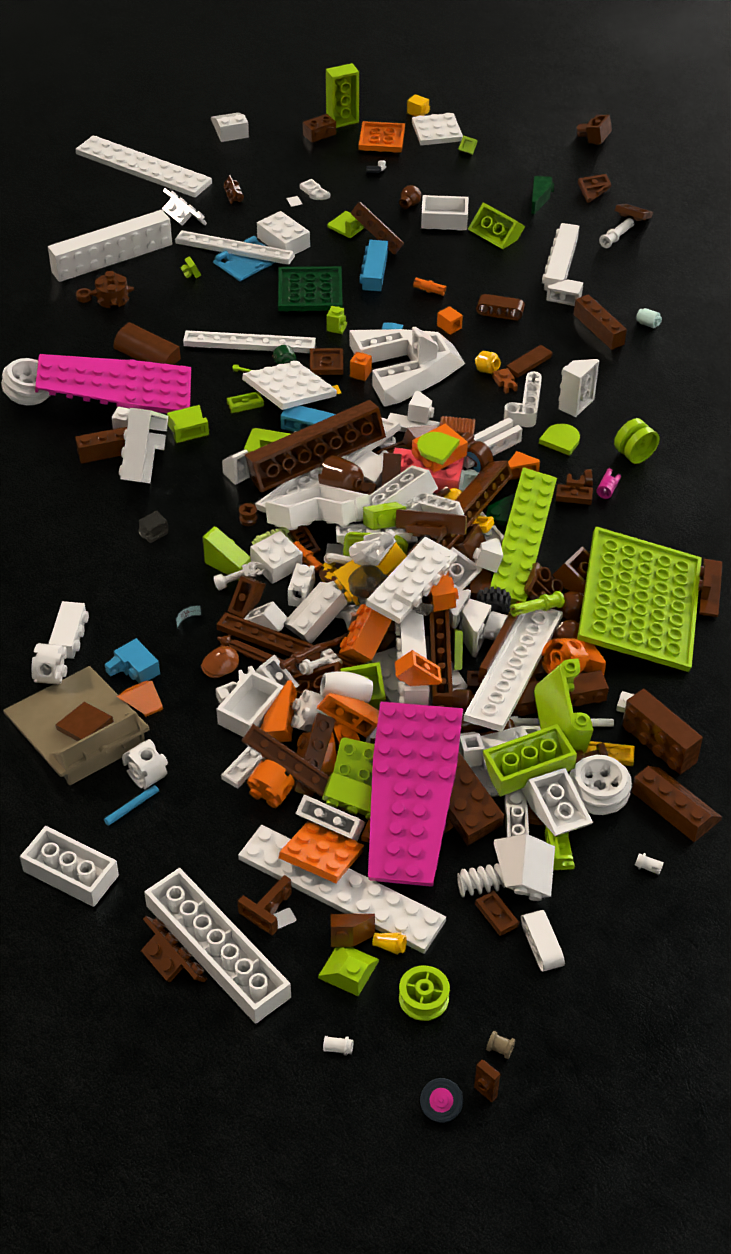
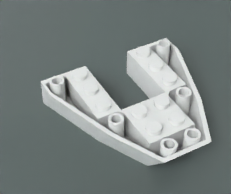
M350 330V347L353 353L360 352L371 355L372 363L408 355L411 360L373 370L372 386L384 406L397 404L412 397L415 391L421 392L433 386L463 366L465 363L454 345L439 332L423 331L430 335L434 342H437L439 350L437 351V359L418 364L411 354L412 330Z

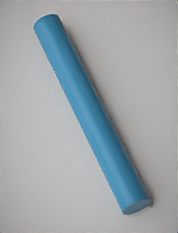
M153 785L104 818L105 823L108 826L159 792L158 787Z

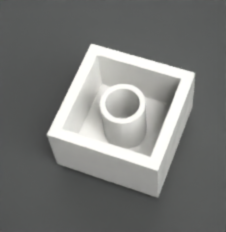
M281 531L250 547L251 562L263 563L256 568L260 569V571L265 570L263 575L272 584L292 574L296 563L302 565L303 553Z

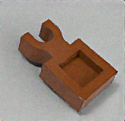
M508 368L493 372V379L499 387H504L505 393H509V388L517 391L518 385L514 382L515 378Z

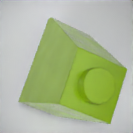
M214 526L203 536L206 564L229 575L243 570L242 565L251 562V557L217 527Z

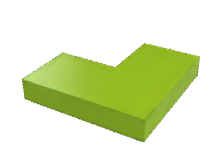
M453 629L454 670H461L463 631L461 629Z

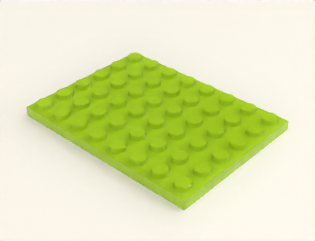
M595 527L577 640L689 672L692 667L699 592L698 584L700 579L699 572L702 557Z

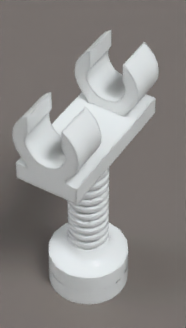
M249 562L242 565L243 570L227 576H223V574L214 576V583L218 590H222L227 587V583L240 579L241 576L255 577L256 574L261 575L265 570H256V567L263 563Z

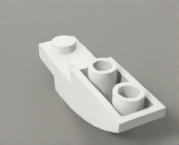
M523 788L506 794L504 798L507 837L522 834L529 835L528 805L522 791Z

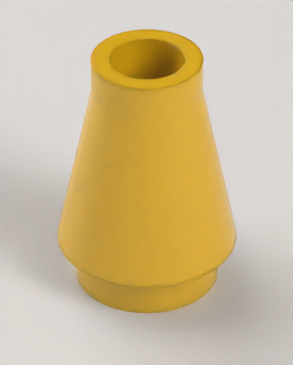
M401 932L375 933L373 936V946L398 955L405 952L407 937L402 935Z

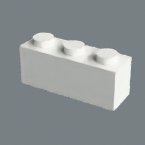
M64 601L61 603L49 644L67 647L66 658L74 659L76 651L80 649V637L84 636V624L88 622L89 613L85 609V603Z
M307 795L303 796L296 811L297 815L355 841H358L366 823L359 818Z

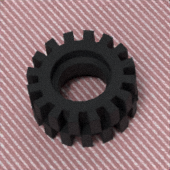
M486 587L477 593L476 601L491 605V612L509 614L511 595L505 589L500 590V587L488 589Z

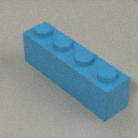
M369 240V246L365 248L362 274H360L362 290H382L388 256V241Z
M300 405L287 408L281 414V429L297 432L336 414Z

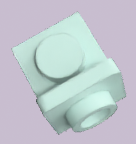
M472 469L462 470L459 490L463 492L479 472Z

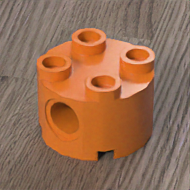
M574 638L549 640L542 650V656H544L542 666L547 674L564 660L579 659L581 673L589 661V654L585 651L584 646Z
M266 759L265 761H260L247 779V784L251 789L249 793L255 799L263 798L267 800L266 802L269 806L277 808L294 787L295 780L291 774L289 776L285 774L286 769L283 766Z

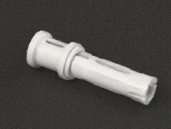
M627 218L615 229H610L606 235H602L599 239L601 246L609 248L612 243L617 242L622 234L634 226L633 219Z

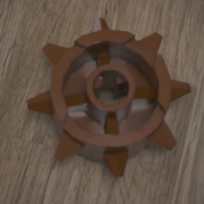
M107 271L105 275L95 280L96 289L91 291L90 295L96 296L97 302L103 307L110 308V306L114 305L121 307L130 299L128 293L132 292L134 287L127 285L126 277L113 271Z

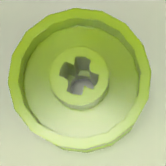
M636 418L628 421L621 427L615 437L614 446L629 461L638 464L648 459L654 453L660 438L658 433L643 420Z

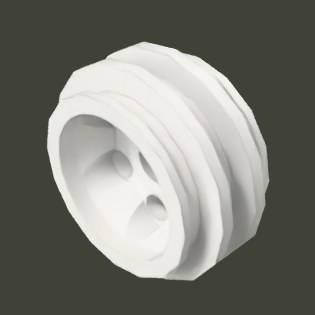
M30 358L17 359L4 368L1 386L4 393L12 401L22 405H36L42 403L50 396L49 392L45 390H39L38 393L35 392L38 360Z
M606 755L589 756L577 762L575 768L570 772L569 776L588 813L606 815L617 812L626 805L632 788L631 776L627 768L616 759Z

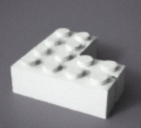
M130 408L126 415L128 426L124 431V440L126 441L125 447L122 448L121 452L123 463L119 468L120 479L143 483L151 482L155 449L164 450L166 435L149 433V429L167 432L169 416L151 410Z
M317 484L265 502L267 523L274 524L275 527H286L287 530H296L298 526L310 525L315 520H323L328 524L336 523L341 527H346L352 522L363 521V507L370 506L368 494L323 484Z

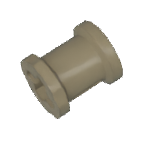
M493 1031L486 1050L489 1052L491 1050L503 1054L506 1059H509L516 1040L513 1038L509 1040Z

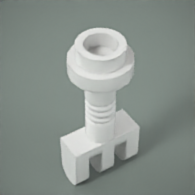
M332 649L321 651L320 659L315 661L303 660L299 664V670L303 675H310L315 668L338 661L342 664L343 661L338 658Z

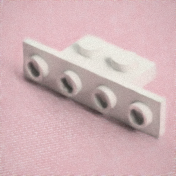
M164 189L170 200L162 209L182 226L191 215L202 224H207L204 220L205 216L198 211L196 213V209L190 204L187 206V202L181 197L178 199L179 196L175 192H169L167 189Z

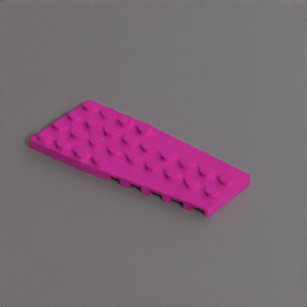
M39 354L35 392L38 393L39 390H45L49 392V395L54 396L56 393L67 394L66 398L71 399L74 395L84 397L83 401L90 402L91 398L100 400V404L108 405V402L117 403V407L168 413L190 407L191 367L136 360Z
M380 701L372 769L368 879L370 881L421 886L434 885V877L457 770L463 708Z

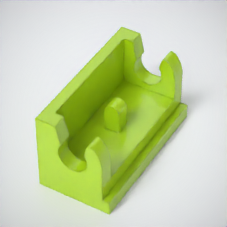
M546 826V843L555 846L553 870L574 869L575 865L571 852L569 833L554 836Z

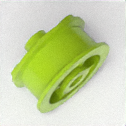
M423 965L411 968L402 976L399 985V1003L402 1010L408 1016L420 1021H429L438 1018L445 1012L449 1003L450 986L444 973L437 968Z

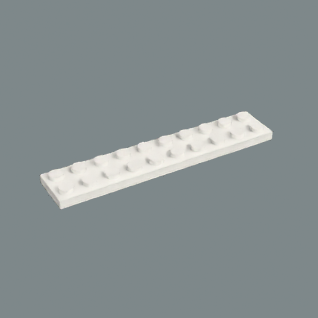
M94 135L76 148L77 155L195 198L212 184V178Z
M382 418L386 438L341 458L354 463L365 453L372 451L401 429L400 423ZM318 467L281 484L255 503L257 510L266 513V501L319 484L318 475L322 473L324 467Z
M554 609L549 611L537 610L519 615L467 708L463 721L503 732L542 657V650L545 644L551 640L556 627L562 619V611Z
M263 825L259 827L238 854L239 860L278 880L286 875L291 879L292 887L345 914H375L376 930L382 933L401 932L402 935L407 937V945L425 954L446 922V916L376 881H370L368 877L350 868L337 883H334L279 859L281 849L291 839Z

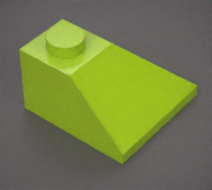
M336 947L318 978L359 996L377 966L379 959L353 947Z

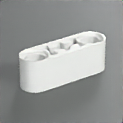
M544 910L521 915L523 930L540 970L543 972L564 966L565 961L562 950Z

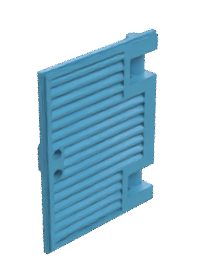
M256 236L244 240L246 243L265 246L257 240ZM223 251L216 255L213 261L214 264L239 281L276 263L229 254L228 251ZM222 259H225V260H227L228 262L223 263V262H221V260H222Z

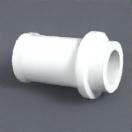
M646 853L643 855L639 854L635 866L639 867V870L643 868L659 875L664 862L645 856Z
M325 1036L323 1050L324 1052L344 1053V1056H347V1054H352L353 1040L349 1039V1037L342 1039Z

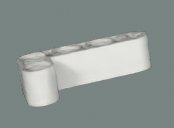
M529 372L527 374L523 403L512 402L505 405L504 420L507 418L514 421L513 426L533 427L536 424L542 379L540 373Z
M428 493L420 494L403 505L406 507V510L464 515L460 502Z

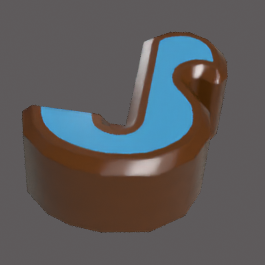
M466 432L461 437L468 442L467 457L475 461L474 470L480 473L489 462H493V453L485 443L475 441L474 435Z

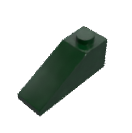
M534 176L531 214H535L550 199L551 192H554L555 183H552V177Z

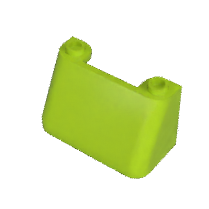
M579 659L564 660L536 685L534 690L536 708L541 729L558 724L575 751L582 750L583 753H586L593 733V726L587 714L573 713L569 692L574 691L573 682L574 678L580 673Z

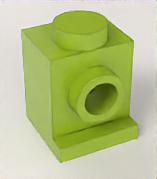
M331 306L327 314V331L343 334L347 326L344 308Z

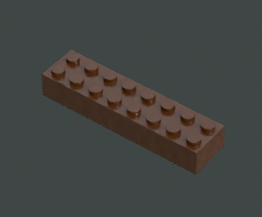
M371 400L365 401L245 454L254 486L262 493L321 467L322 463L330 456L343 457L386 438L379 407Z

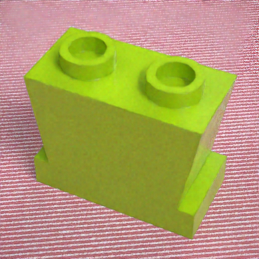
M200 405L167 413V416H169L168 426L174 433L176 443L209 435L208 421L202 417Z

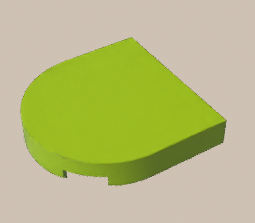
M555 424L545 431L539 439V444L570 456L579 444L580 434L571 425Z
M429 432L418 439L417 448L422 457L443 465L458 447L460 439L441 432Z

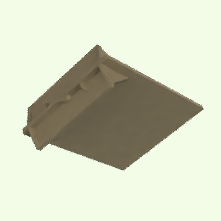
M90 666L63 679L61 684H53L3 710L5 715L58 775L65 777L69 785L122 758L124 753L145 742L144 733L149 731V726L126 702L116 697L118 694ZM83 702L113 717V723L80 741H76L56 729V724Z

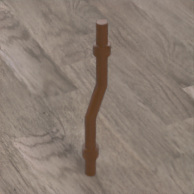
M348 630L347 633L333 640L316 644L302 652L292 654L290 658L280 662V668L284 670L292 665H298L304 659L320 651L340 645L350 631Z

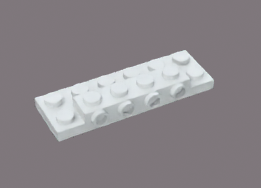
M424 537L366 600V606L399 624L414 607L417 608L423 596H428L432 586H436L439 583L441 576L448 573L458 554Z

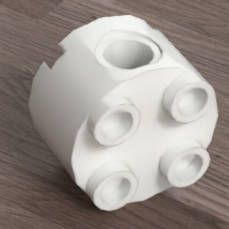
M38 643L34 649V652L38 653L36 657L32 658V679H35V683L61 684L62 678L67 675V665H64V659L67 657V647Z
M305 689L300 698H296L293 701L292 709L294 710V716L291 721V727L311 732L317 713L329 716L317 709V706L324 697L319 693Z
M150 739L135 746L122 756L124 766L128 764L130 768L127 770L129 776L140 788L144 787V789H147L167 774L165 766L168 764V761L163 754L159 755L154 743Z

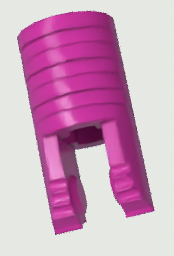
M610 468L607 469L597 488V494L604 499L612 496L621 478L619 474L615 478L610 476L613 471Z

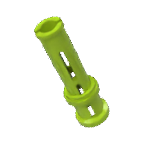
M556 591L551 595L543 594L538 599L511 604L510 609H515L510 610L512 616H517L537 610L549 611L554 607L562 608L565 603L564 596L560 591Z

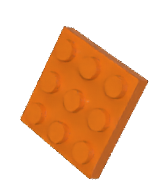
M363 121L359 150L402 152L405 123Z
M307 821L281 849L279 859L337 883L361 855L364 845L335 831H330L316 823Z

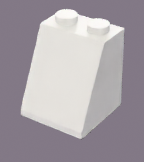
M528 834L494 840L505 887L514 890L515 894L526 895L533 901H541L542 898L551 897L555 846Z

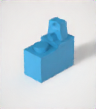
M137 638L116 649L114 657L105 664V670L110 676L123 671L138 683L149 681L160 674L159 661Z

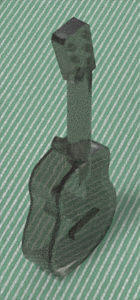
M374 565L360 566L349 576V590L356 597L369 598L388 576L383 574ZM421 603L417 608L414 607L413 610L418 614L428 616L434 610V606Z

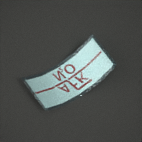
M200 605L189 606L179 612L176 618L177 630L180 623L186 618L202 616Z

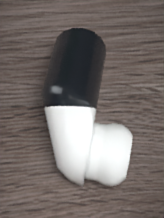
M380 160L378 161V166H367V173H380L386 169V162Z

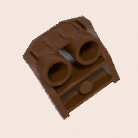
M538 562L533 563V568L524 587L527 596L534 600L543 594L551 595L556 591L562 592V581L560 579H553L547 567L540 566Z

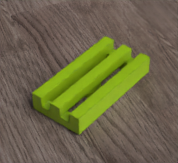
M259 392L227 398V404L231 409V413L264 406L263 398Z

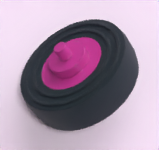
M434 1079L426 1084L420 1096L421 1108L429 1119L439 1123L449 1122L455 1119L462 1110V1092L449 1079Z

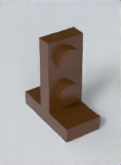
M284 875L257 904L243 895L238 900L239 914L273 936L278 930L277 917L273 914L277 911L279 904L290 897L292 893L291 879Z

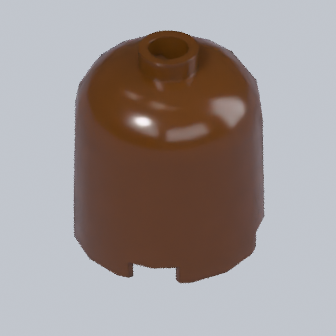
M330 456L322 463L324 468L322 473L318 475L319 484L359 492L364 482V473L361 467L339 456Z

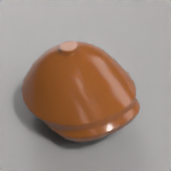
M220 646L204 658L201 668L211 678L223 677L237 669L239 665L238 653L232 647Z

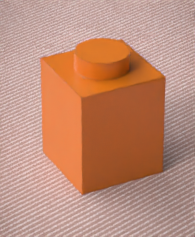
M449 306L438 312L437 326L451 335L462 328L463 315Z
M356 352L350 360V377L365 381L372 372V356Z

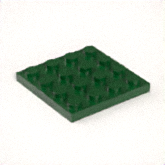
M341 266L279 267L278 311H329L331 306L342 308Z

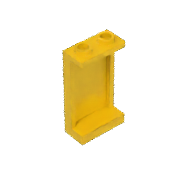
M395 542L389 554L378 566H361L351 560L333 572L336 577L334 582L339 590L344 589L345 592L343 594L348 602L353 601L358 606L359 602L357 599L383 582L407 556Z

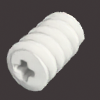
M499 863L494 865V869L491 865H487L485 870L482 866H479L477 872L474 868H470L469 872L462 869L460 875L459 873L457 874L458 886L462 897H465L466 890L473 896L474 889H477L478 893L482 894L483 887H485L488 893H490L491 886H494L496 892L499 891V885L501 884L505 888Z

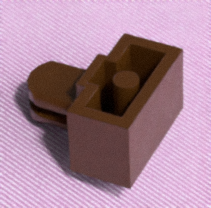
M596 115L587 124H579L576 127L578 131L577 136L587 137L588 143H594V145L601 144L612 131L610 115Z

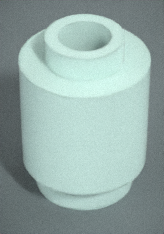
M646 308L640 309L636 316V321L651 328L659 326L662 320L660 313Z

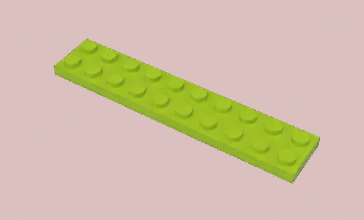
M524 467L520 475L501 545L503 558L497 573L494 572L490 585V588L494 587V589H497V587H500V590L505 589L506 592H509L512 604H515L517 601L526 602L527 594L524 591V587L533 568L532 565L536 563L557 480L556 477Z

